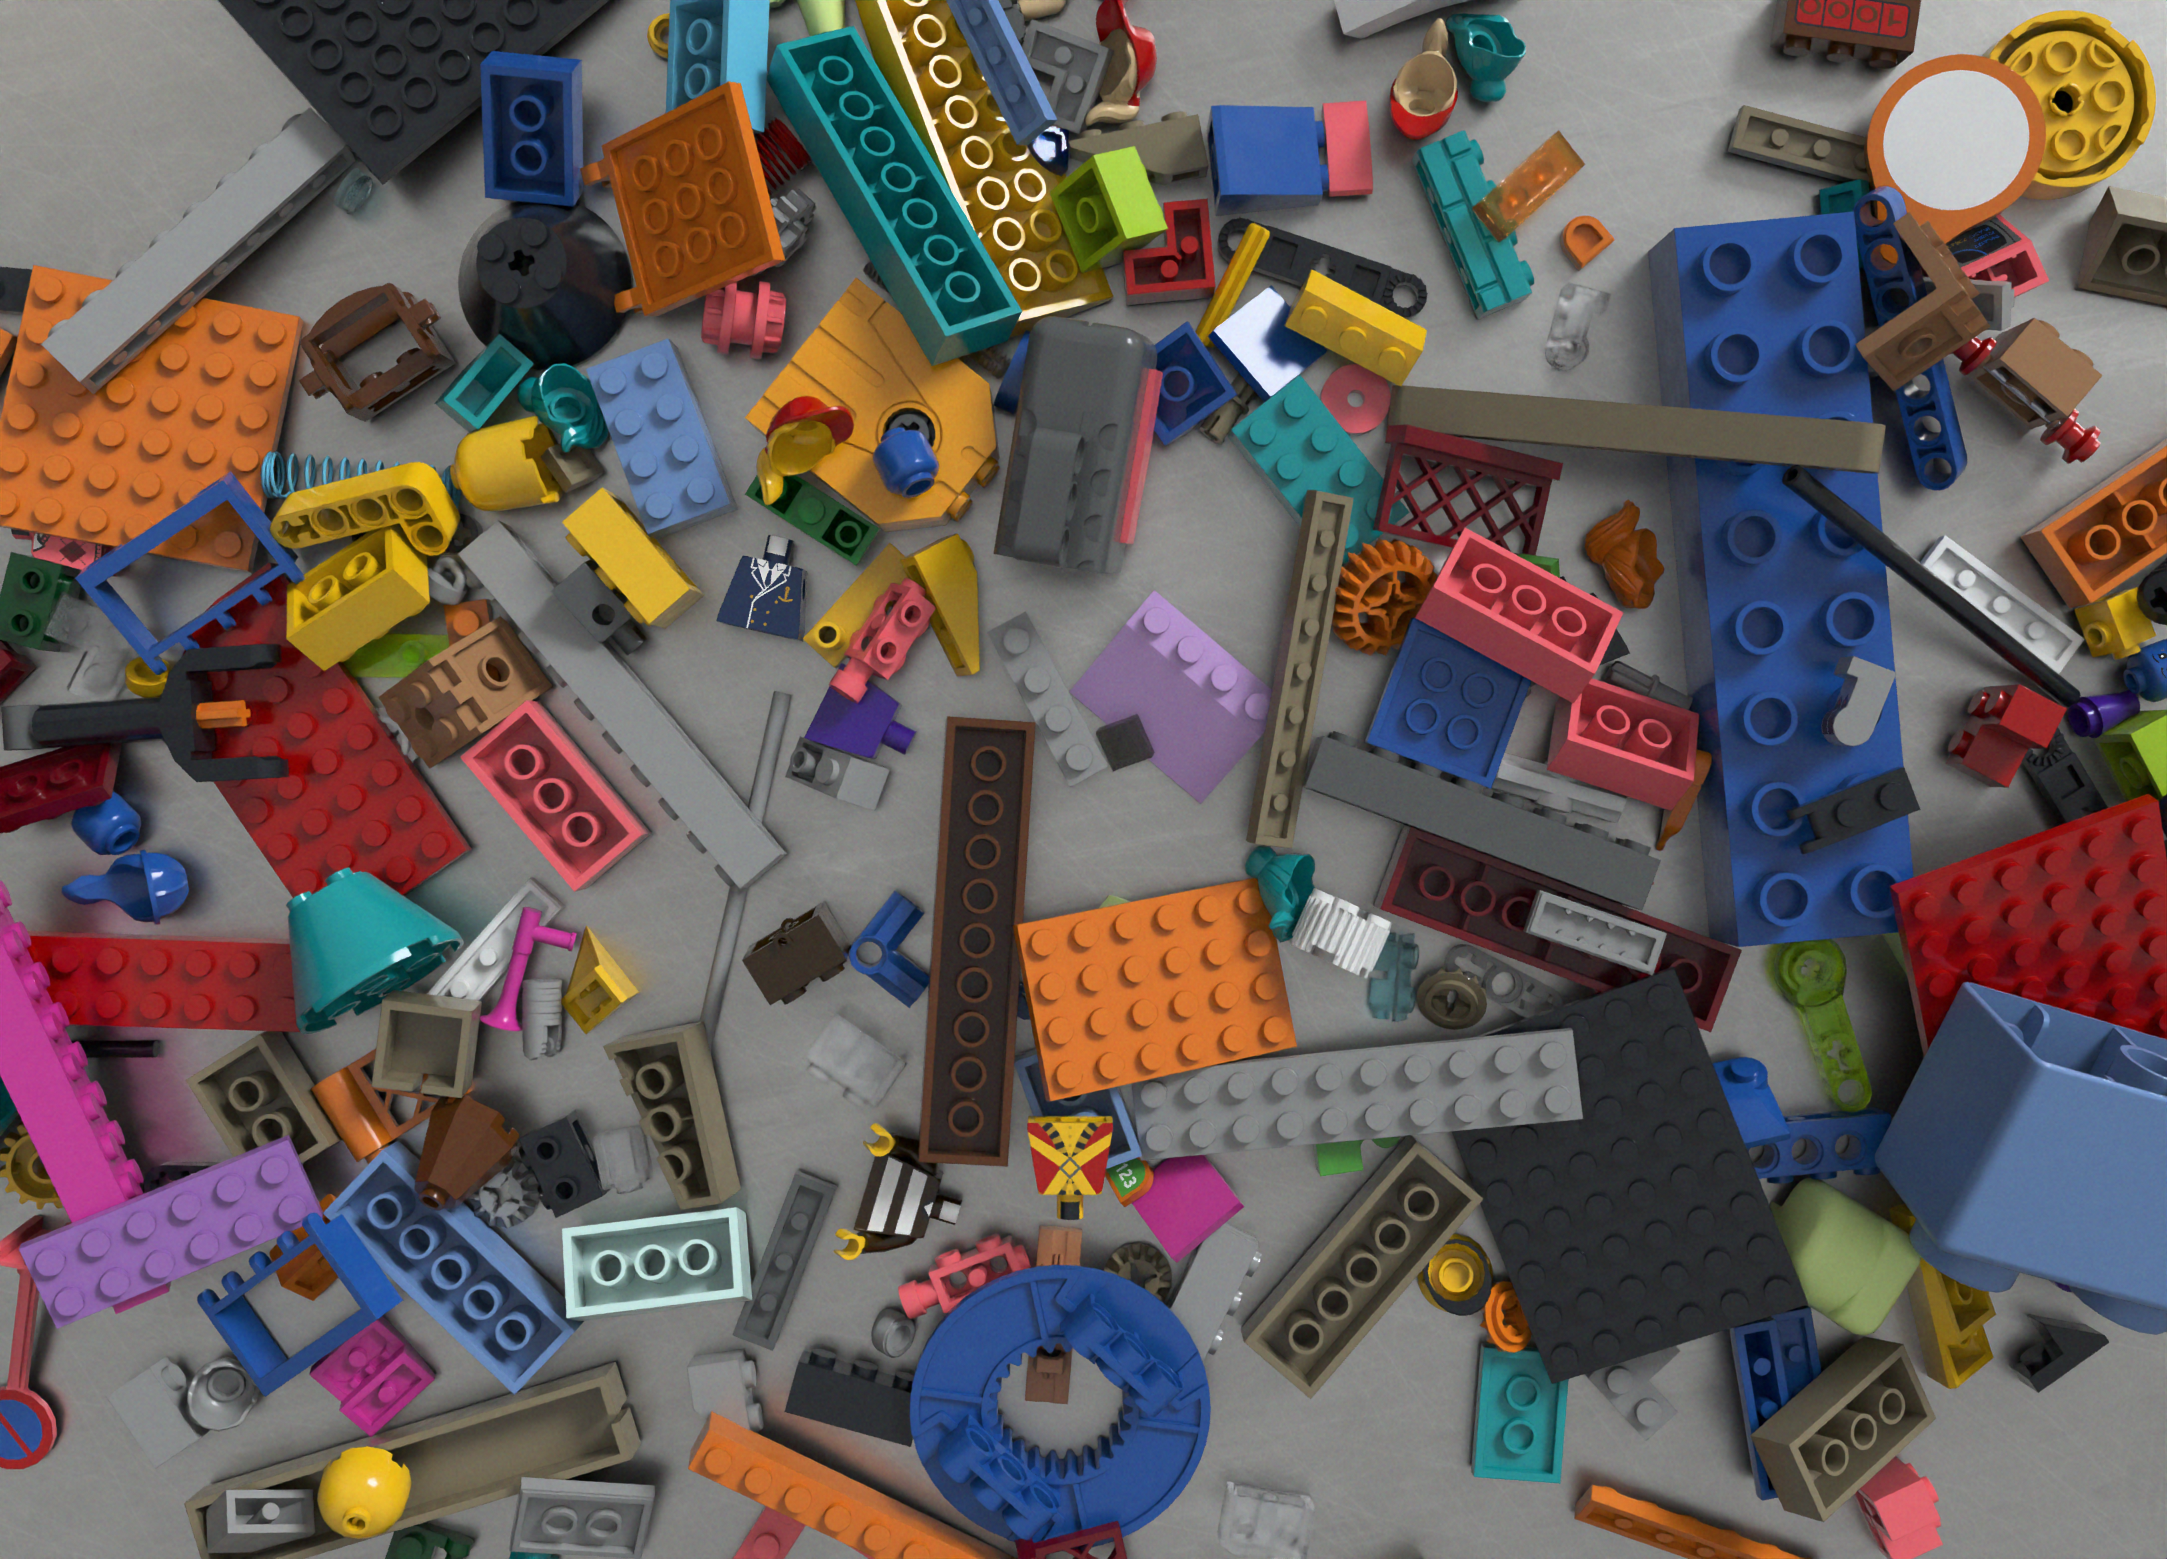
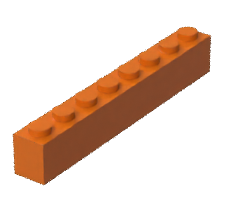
M712 1411L691 1448L689 1470L873 1558L1017 1559L752 1430L749 1431Z

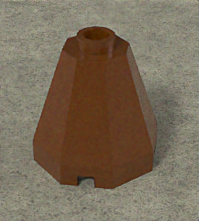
M466 1096L455 1098L452 1104H448L449 1097H440L431 1111L414 1190L419 1194L418 1199L420 1202L433 1210L455 1209L508 1166L517 1151L520 1134L513 1127L507 1133L502 1127L506 1119L498 1111Z

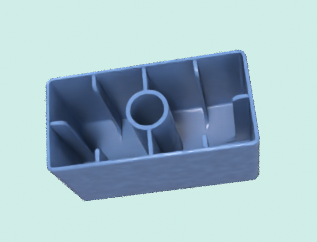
M1971 982L1962 983L1875 1153L1876 1165L1916 1218L1909 1234L1914 1250L1942 1274L1961 1284L1981 1291L1999 1293L2010 1290L2018 1275L2023 1273L2068 1285L2071 1291L2085 1305L2120 1326L2139 1333L2153 1335L2167 1332V1039Z

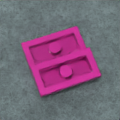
M383 1316L311 1366L309 1373L312 1378L341 1401L339 1411L370 1437L435 1380V1374L420 1354Z

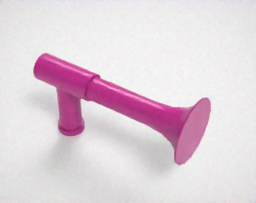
M523 907L500 998L491 1013L480 1016V1021L502 1030L522 1031L523 1025L518 1022L516 1005L534 941L565 948L572 952L577 933H568L540 926L542 911Z

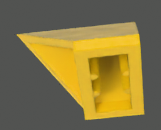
M587 926L584 930L566 995L561 999V1004L585 1034L589 1033L640 993Z

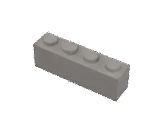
M1026 611L988 631L987 633L1069 786L1072 787L1109 767Z
M1224 1223L1192 1250L1166 1304L1191 1335L1202 1361H1204L1207 1353L1211 1355L1216 1353L1224 1331L1219 1328L1226 1314L1233 1316L1243 1295V1292L1238 1289L1245 1275L1253 1276L1262 1256V1253L1257 1251L1259 1245L1256 1237L1227 1223Z

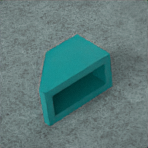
M498 334L461 371L434 404L468 432L479 430L534 363L501 334Z

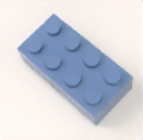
M669 338L586 369L647 535L660 539L738 510L678 347Z

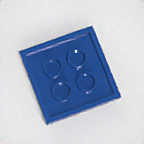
M1411 618L1364 743L1391 751L1407 759L1432 766L1442 772L1470 780L1491 789L1531 680L1424 622Z

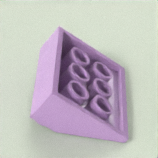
M1154 590L1069 693L1118 734V726L1123 725L1144 747L1145 751H1141L1124 732L1123 738L1201 804L1265 732L1272 689Z

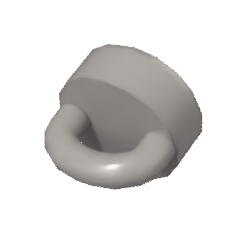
M442 557L436 561L433 568L428 569L429 596L447 605L460 604L468 590L466 575L462 566L450 557ZM445 568L450 569V570L453 572L454 575H452V574L449 573V572L444 571V569H445Z
M893 1309L883 1310L877 1316L872 1327L871 1338L873 1346L876 1350L891 1358L903 1355L910 1348L914 1340L915 1324L912 1319L910 1320Z

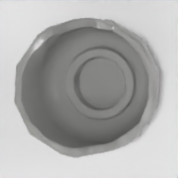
M223 1357L206 1363L196 1373L188 1389L187 1403L189 1414L202 1428L219 1432L237 1427L244 1422L246 1416L256 1403L259 1388L239 1360Z

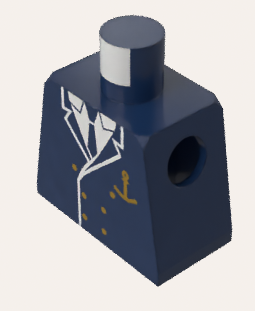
M768 535L763 560L742 556L719 610L717 622L803 642L807 571L788 565L793 540Z

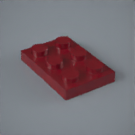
M122 743L62 747L0 767V833H11L22 826L44 819H55L66 812L85 806H96L105 800L111 799Z

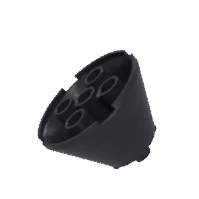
M516 201L499 209L488 217L472 235L463 253L458 276L461 307L470 328L477 338L487 346L498 334H501L534 363L529 370L546 371L553 364L561 363L576 367L601 353L617 336L616 332L626 312L616 313L614 305L615 294L633 288L629 258L619 237L601 217L578 203L574 206Z

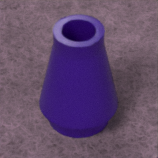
M2130 690L2120 693L2080 697L2076 704L2069 707L2068 720L2071 728L2078 736L2098 738L2122 721L2140 712V702L2137 695L2133 694Z

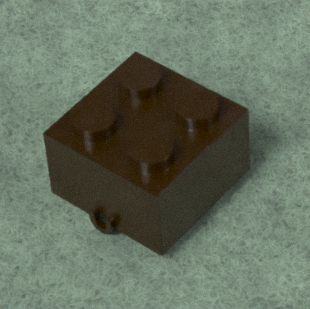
M822 902L795 919L786 918L783 920L780 928L750 945L742 961L769 1005L774 1004L780 999L786 1005L802 996L807 991L805 987L817 977L822 982H825L845 969L843 964L847 961L851 944L825 902ZM787 923H791L789 925V929H786L785 927Z

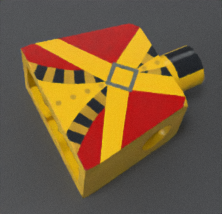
M1028 1116L1027 1130L1038 1194L1057 1195L1058 1219H1082L1083 1195L1102 1194L1113 1132L1112 1116Z

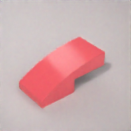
M1366 100L1323 103L1322 122L1326 148L1325 164H1327L1329 174V197L1372 194V158Z

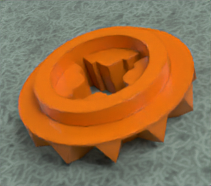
M1512 1282L1493 1283L1490 1297L1480 1310L1483 1313L1484 1320L1479 1326L1487 1329L1486 1342L1495 1344L1498 1352L1512 1353L1521 1351L1529 1343L1532 1333ZM1506 1309V1314L1504 1315L1501 1310ZM1505 1320L1507 1325H1503L1502 1321Z

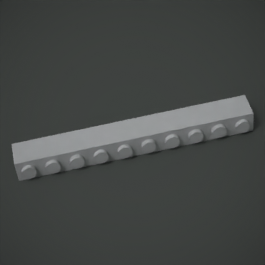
M497 520L458 553L466 563L463 569L469 580L479 589L485 586L493 595L494 599L490 604L505 621L509 622L513 619L520 627L522 632L518 637L522 643L535 655L541 652L550 663L546 668L549 675L562 688L568 685L578 696L574 701L577 708L590 721L596 718L606 730L602 734L604 740L616 753L620 754L624 751L634 763L630 770L645 787L651 784L662 796L658 800L659 805L673 820L676 821L679 817L690 829L686 834L689 841L702 854L708 851L718 862L714 869L728 886L732 887L736 884L740 889L748 888L787 855L608 641L605 640L600 644L551 592L559 583L509 525Z

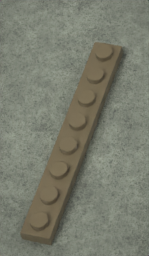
M1307 490L1246 837V841L1253 844L1292 848L1337 596L1335 589L1339 584L1354 499L1352 497L1317 490Z

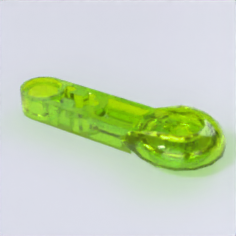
M1832 939L1784 943L1777 951L1773 963L1774 979L1781 992L1801 1012L1825 1092L1830 1102L1844 1111H1859L1870 1102L1872 1092L1843 999L1847 975L1846 957L1840 946ZM1808 959L1820 965L1819 971L1814 970L1817 974L1814 978L1801 972L1802 966L1807 968L1804 962ZM1833 1041L1845 1045V1049L1839 1051V1057L1842 1065L1848 1068L1853 1067L1852 1070H1841L1838 1061L1827 1055V1052L1833 1049ZM1846 1080H1856L1859 1085L1857 1097L1850 1102H1842L1838 1096L1839 1086Z

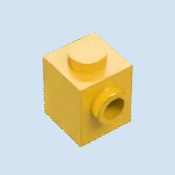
M2138 587L2104 595L2091 604L2074 609L2092 657L2112 653L2114 660L2125 658L2140 652L2139 644L2156 636L2151 620L2139 608L2137 601Z

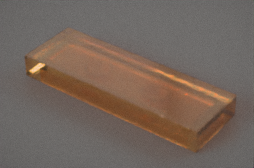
M1558 130L1472 207V210L1495 239L1500 242L1508 237L1575 175L1585 163Z

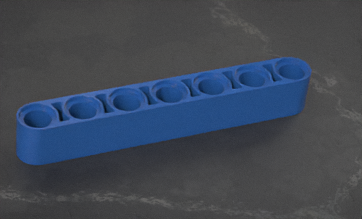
M1889 186L1878 187L1870 191L1854 204L1852 210L1855 215L1856 237L1879 328L1927 296L1920 263L1893 224L1907 214L1904 199L1901 193ZM1871 200L1880 201L1885 205L1887 209L1886 220H1878L1871 215L1869 207ZM1882 244L1891 245L1896 249L1898 253L1897 263L1891 264L1882 258L1880 254ZM1892 288H1900L1907 293L1909 297L1908 306H1900L1893 301L1891 297ZM1942 359L1921 373L1928 378L1930 390L1923 391L1918 389L1912 380L1895 390L1916 475L1924 487L1933 491L1949 488L1967 466V453L1944 360ZM1923 416H1931L1937 419L1940 423L1941 431L1932 432L1925 428ZM1933 458L1946 460L1951 467V473L1944 474L1939 472L1933 465Z

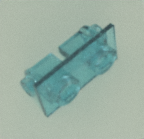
M1396 932L1389 933L1373 970L1388 971L1387 979L1371 978L1369 1009L1373 1010L1372 1018L1390 1019V1012H1392V1022H1399L1408 1019V1013L1413 1012L1416 992L1414 987H1410L1412 970L1417 968L1419 961V946L1414 944L1415 933L1399 934L1398 941H1396Z

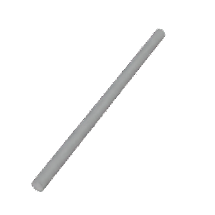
M777 691L773 693L748 804L749 810L761 824L791 696L790 694ZM736 884L729 888L699 1021L704 1022L710 1051L747 888L740 889Z

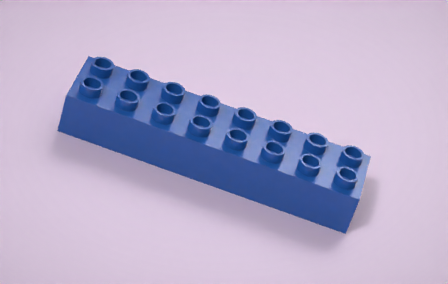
M1854 212L1674 228L1648 251L1662 406L1873 423L1868 362L1863 358L1855 345L1865 338ZM1666 456L1687 693L1693 698L1689 711L1699 714L1697 749L1709 752L1712 755L1709 772L1703 785L1701 784V789L1697 795L1709 938L1736 947L1898 933L1890 886L1913 878L1908 815L1816 851L1801 854L1798 845L1804 841L1814 839L1813 831L1806 815L1799 819L1788 820L1785 812L1790 808L1896 767H1904L1896 676L1870 738L1862 745H1833L1826 740L1821 728L1822 720L1826 713L1835 708L1845 680L1833 675L1840 658L1855 656L1895 672L1886 565L1783 484L1782 479L1785 472L1790 468L1789 466ZM1803 468L1883 532L1878 474Z

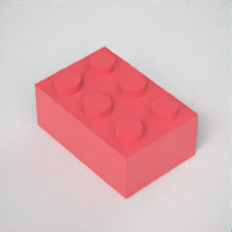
M1592 678L1574 704L1562 697L1555 704L1547 770L1671 811L1694 782L1699 714Z

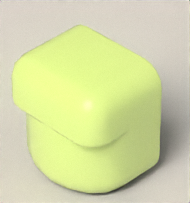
M1806 1178L1793 1188L1783 1206L1771 1202L1770 1208L1806 1295L1807 1305L1851 1333L1863 1336L1872 1334L1886 1319L1919 1266L1922 1257L1914 1250L1909 1239V1233L1820 1179Z

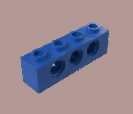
M1877 1107L1783 1116L1791 1132V1139L1763 1145V1156L1757 1162H1753L1758 1178H1767L1768 1183L1774 1184L1790 1183L1794 1181V1175L1810 1174L1812 1179H1833L1837 1177V1171L1853 1170V1174L1856 1175L1879 1174L1881 1171L1876 1165L1875 1153L1891 1124V1114ZM1848 1134L1850 1139L1848 1149L1844 1153L1837 1155L1835 1151L1837 1140L1841 1136ZM1800 1139H1805L1807 1143L1806 1152L1801 1157L1794 1159L1792 1156L1794 1143Z

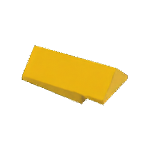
M1902 1204L1889 1208L1892 1223L1910 1234L1916 1218L1907 1205ZM1921 1258L1919 1266L1907 1283V1290L1927 1376L1948 1389L1958 1388L1994 1358L1983 1325L1994 1317L1996 1313L1988 1291H1981L1961 1284L1942 1274Z

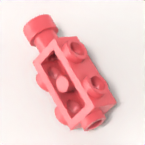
M904 578L901 584L891 583L886 592L877 597L873 606L874 610L862 628L854 632L850 638V646L844 653L850 661L843 671L837 670L828 684L833 690L851 702L858 704L868 689L865 684L871 675L889 680L891 675L903 666L907 651L914 640L926 631L930 623V616L936 609L932 603L924 598L926 590L911 579ZM892 601L893 609L887 615L885 612L886 604ZM865 637H868L869 645L863 651L861 642Z
M993 1234L978 1240L975 1243L976 1248L960 1254L959 1249H954L937 1256L934 1259L936 1264L930 1266L929 1280L917 1283L914 1280L898 1286L901 1303L907 1317L911 1320L927 1313V1308L937 1304L941 1305L944 1314L948 1313L963 1298L982 1285L1015 1271L1031 1268L1023 1244L1015 1246L1011 1235L1001 1238L999 1234ZM1002 1256L1006 1259L1007 1265L1003 1269H996L991 1265V1259ZM957 1271L963 1272L967 1280L963 1284H955L951 1280V1274Z

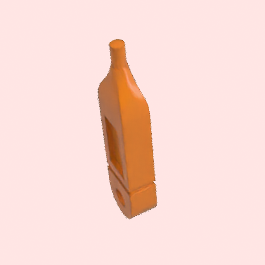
M1696 749L1694 782L1671 811L1664 809L1660 839L1656 845L1657 850L1662 851L1669 838L1682 829L1701 789V784L1703 785L1712 761V755L1709 752Z

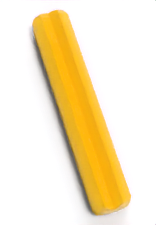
M1251 223L1248 225L1195 331L1206 347L1212 348L1215 345L1208 336L1216 327L1229 318L1270 237V232L1258 224Z

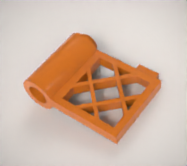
M376 1049L311 1088V1091L356 1162L365 1158L368 1164L384 1148L389 1146L388 1143L428 1119L431 1111L440 1099L439 1097L421 1093L422 1084L431 1074H424L419 1093L371 1087L372 1082L363 1067L375 1060ZM469 1088V1090L464 1094V1096H465L466 1094H468V1093L471 1092V1089H470V1088ZM377 1090L387 1092L385 1103ZM394 1094L418 1099L413 1118L400 1126L390 1112ZM449 1097L448 1104H452L456 1097ZM424 1101L435 1103L422 1111Z

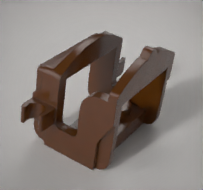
M387 283L383 286L370 287L355 292L337 302L322 315L310 333L301 339L300 345L310 359L314 371L304 376L299 382L308 396L313 395L315 399L331 392L338 399L347 414L366 422L439 373L453 366L455 361L432 324L441 319L434 305L428 303L426 298L418 302L413 294L402 292L394 284ZM401 318L421 349L413 348L404 352L397 358L396 366L385 373L380 371L369 375L361 381V388L359 389L339 357Z

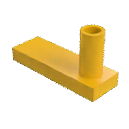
M891 543L883 549L803 638L834 668H837L846 659L844 653L850 646V638L854 632L862 628L874 610L873 606L877 597L884 594L891 583L901 584L904 578H908L899 561L905 556ZM892 601L886 604V613L893 607Z

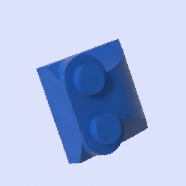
M1188 321L1155 344L1157 350L1156 370L1163 372L1154 431L1165 446L1171 444L1180 436L1189 433L1194 426L1238 395Z
M1739 1057L1713 1063L1747 1149L1791 1139V1132L1768 1085V1072L1764 1064L1749 1057Z

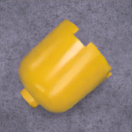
M531 416L467 433L458 443L454 464L450 467L453 485L456 489H461L465 498L475 508L482 511H504L558 502L562 497L563 490L541 459V455L548 448L557 445L551 429L543 423L538 424V416Z

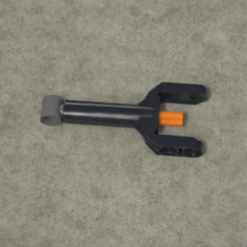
M255 644L188 649L169 672L160 697L1 707L4 751L163 741L167 744L174 761L196 782L289 777L288 759H281L278 756L212 759V751H216L215 728L247 726L246 718H251L250 709H246L244 700L213 702L212 681L207 679V673L273 668L277 663H282L281 645Z

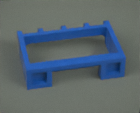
M231 471L195 494L188 503L126 544L118 545L86 566L75 577L77 582L156 675H161L167 671L165 663L158 655L178 642L186 651L188 649L200 648L191 634L214 618L226 630L235 626L236 622L227 610L249 595L253 594L263 606L270 603L272 598L264 588V585L284 572L295 584L305 580L303 573L295 564L298 559L297 554L292 548L284 547L273 538L270 531L271 521ZM228 500L276 560L277 564L158 642L109 584L107 579Z
M317 1213L308 1214L303 1218L302 1225L309 1236L300 1242L294 1233L285 1231L277 1238V1245L283 1252L282 1256L272 1262L266 1253L258 1251L249 1258V1264L256 1275L244 1282L237 1272L231 1271L223 1276L221 1280L228 1295L220 1300L213 1290L206 1289L197 1297L200 1307L264 1397L403 1301L342 1214L327 1224ZM315 1244L361 1309L287 1359L242 1295Z

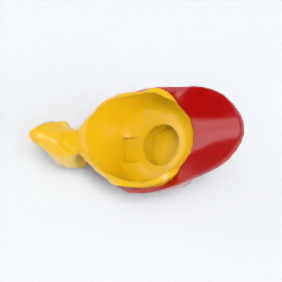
M800 396L788 401L776 412L767 431V446L759 453L756 464L757 476L765 505L772 504L782 494L783 476L797 475L811 470L825 455L832 454L837 445L851 437L854 422L848 409L842 406L827 407L818 398Z

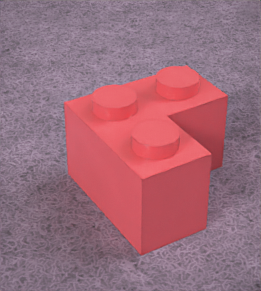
M1895 1456L1854 1494L1880 1552L1887 1559H1913L1943 1545L1936 1528L1941 1527V1518L1934 1506V1503L1939 1501L1938 1495L1926 1476L1920 1478L1911 1463L1904 1464Z

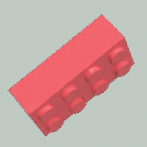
M1464 528L1415 618L1574 704L1595 675L1624 612L1475 532Z
M526 700L460 757L574 892L588 888L651 834L645 824L540 701Z

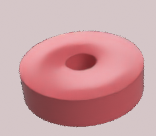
M1358 364L1345 365L1334 371L1326 380L1320 394L1322 403L1345 432L1351 436L1363 435L1374 430L1386 417L1391 398L1390 389L1385 378ZM1350 393L1360 394L1363 399L1362 405L1359 407L1351 406L1348 403V395Z

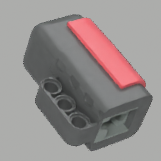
M1057 316L1045 317L1033 326L1029 335L993 554L1060 568H1072L1105 574L1121 573L1125 545L1134 543L1163 376V372L1156 370L1157 350L1154 343L1148 337L1125 327L1101 323H1092L1091 326H1088L1089 322Z

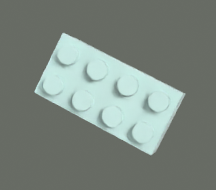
M737 1207L562 1229L566 1318L580 1322L752 1300L746 1213Z

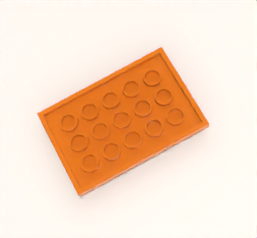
M1248 878L1013 925L1046 1101H1055L1297 1047L1277 940L1268 926L1272 917L1260 896L1258 879Z

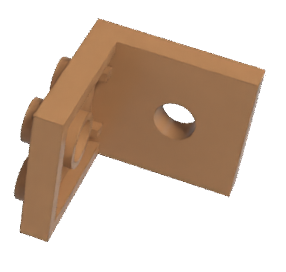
M1910 212L1893 224L1937 289L1855 344L1863 358L1893 391L1991 327L1972 300L1980 293L1958 265V261L1947 245L1941 240L1929 221L1920 226Z
M499 616L427 660L378 698L385 706L388 716L398 724L411 742L414 752L431 769L508 717L526 700H534L553 686L508 622ZM486 664H491L498 669L501 675V682L493 680L488 675Z

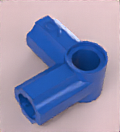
M894 890L860 935L854 939L850 947L849 959L856 971L866 974L910 1008L928 986L929 975L896 949L925 913L905 896ZM873 942L877 944L882 951L880 960L873 964L863 963L857 955V949L862 943Z

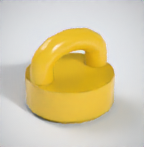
M138 657L127 664L125 683L132 693L140 697H160L169 672L172 669L162 659L167 667V671L161 675H156L144 660Z

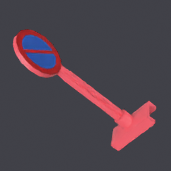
M34 1215L0 1241V1265L16 1268L17 1273L20 1275L7 1386L0 1387V1467L4 1469H25L37 1464L52 1449L57 1436L56 1418L50 1406L37 1393L30 1391L28 1388L39 1291L19 1248L21 1243L51 1232V1230L42 1229L43 1216Z

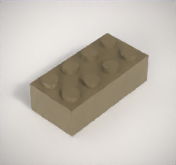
M1863 1336L1752 1433L1750 1437L1784 1511L1825 1522L1927 1428L1936 1417L1904 1345Z

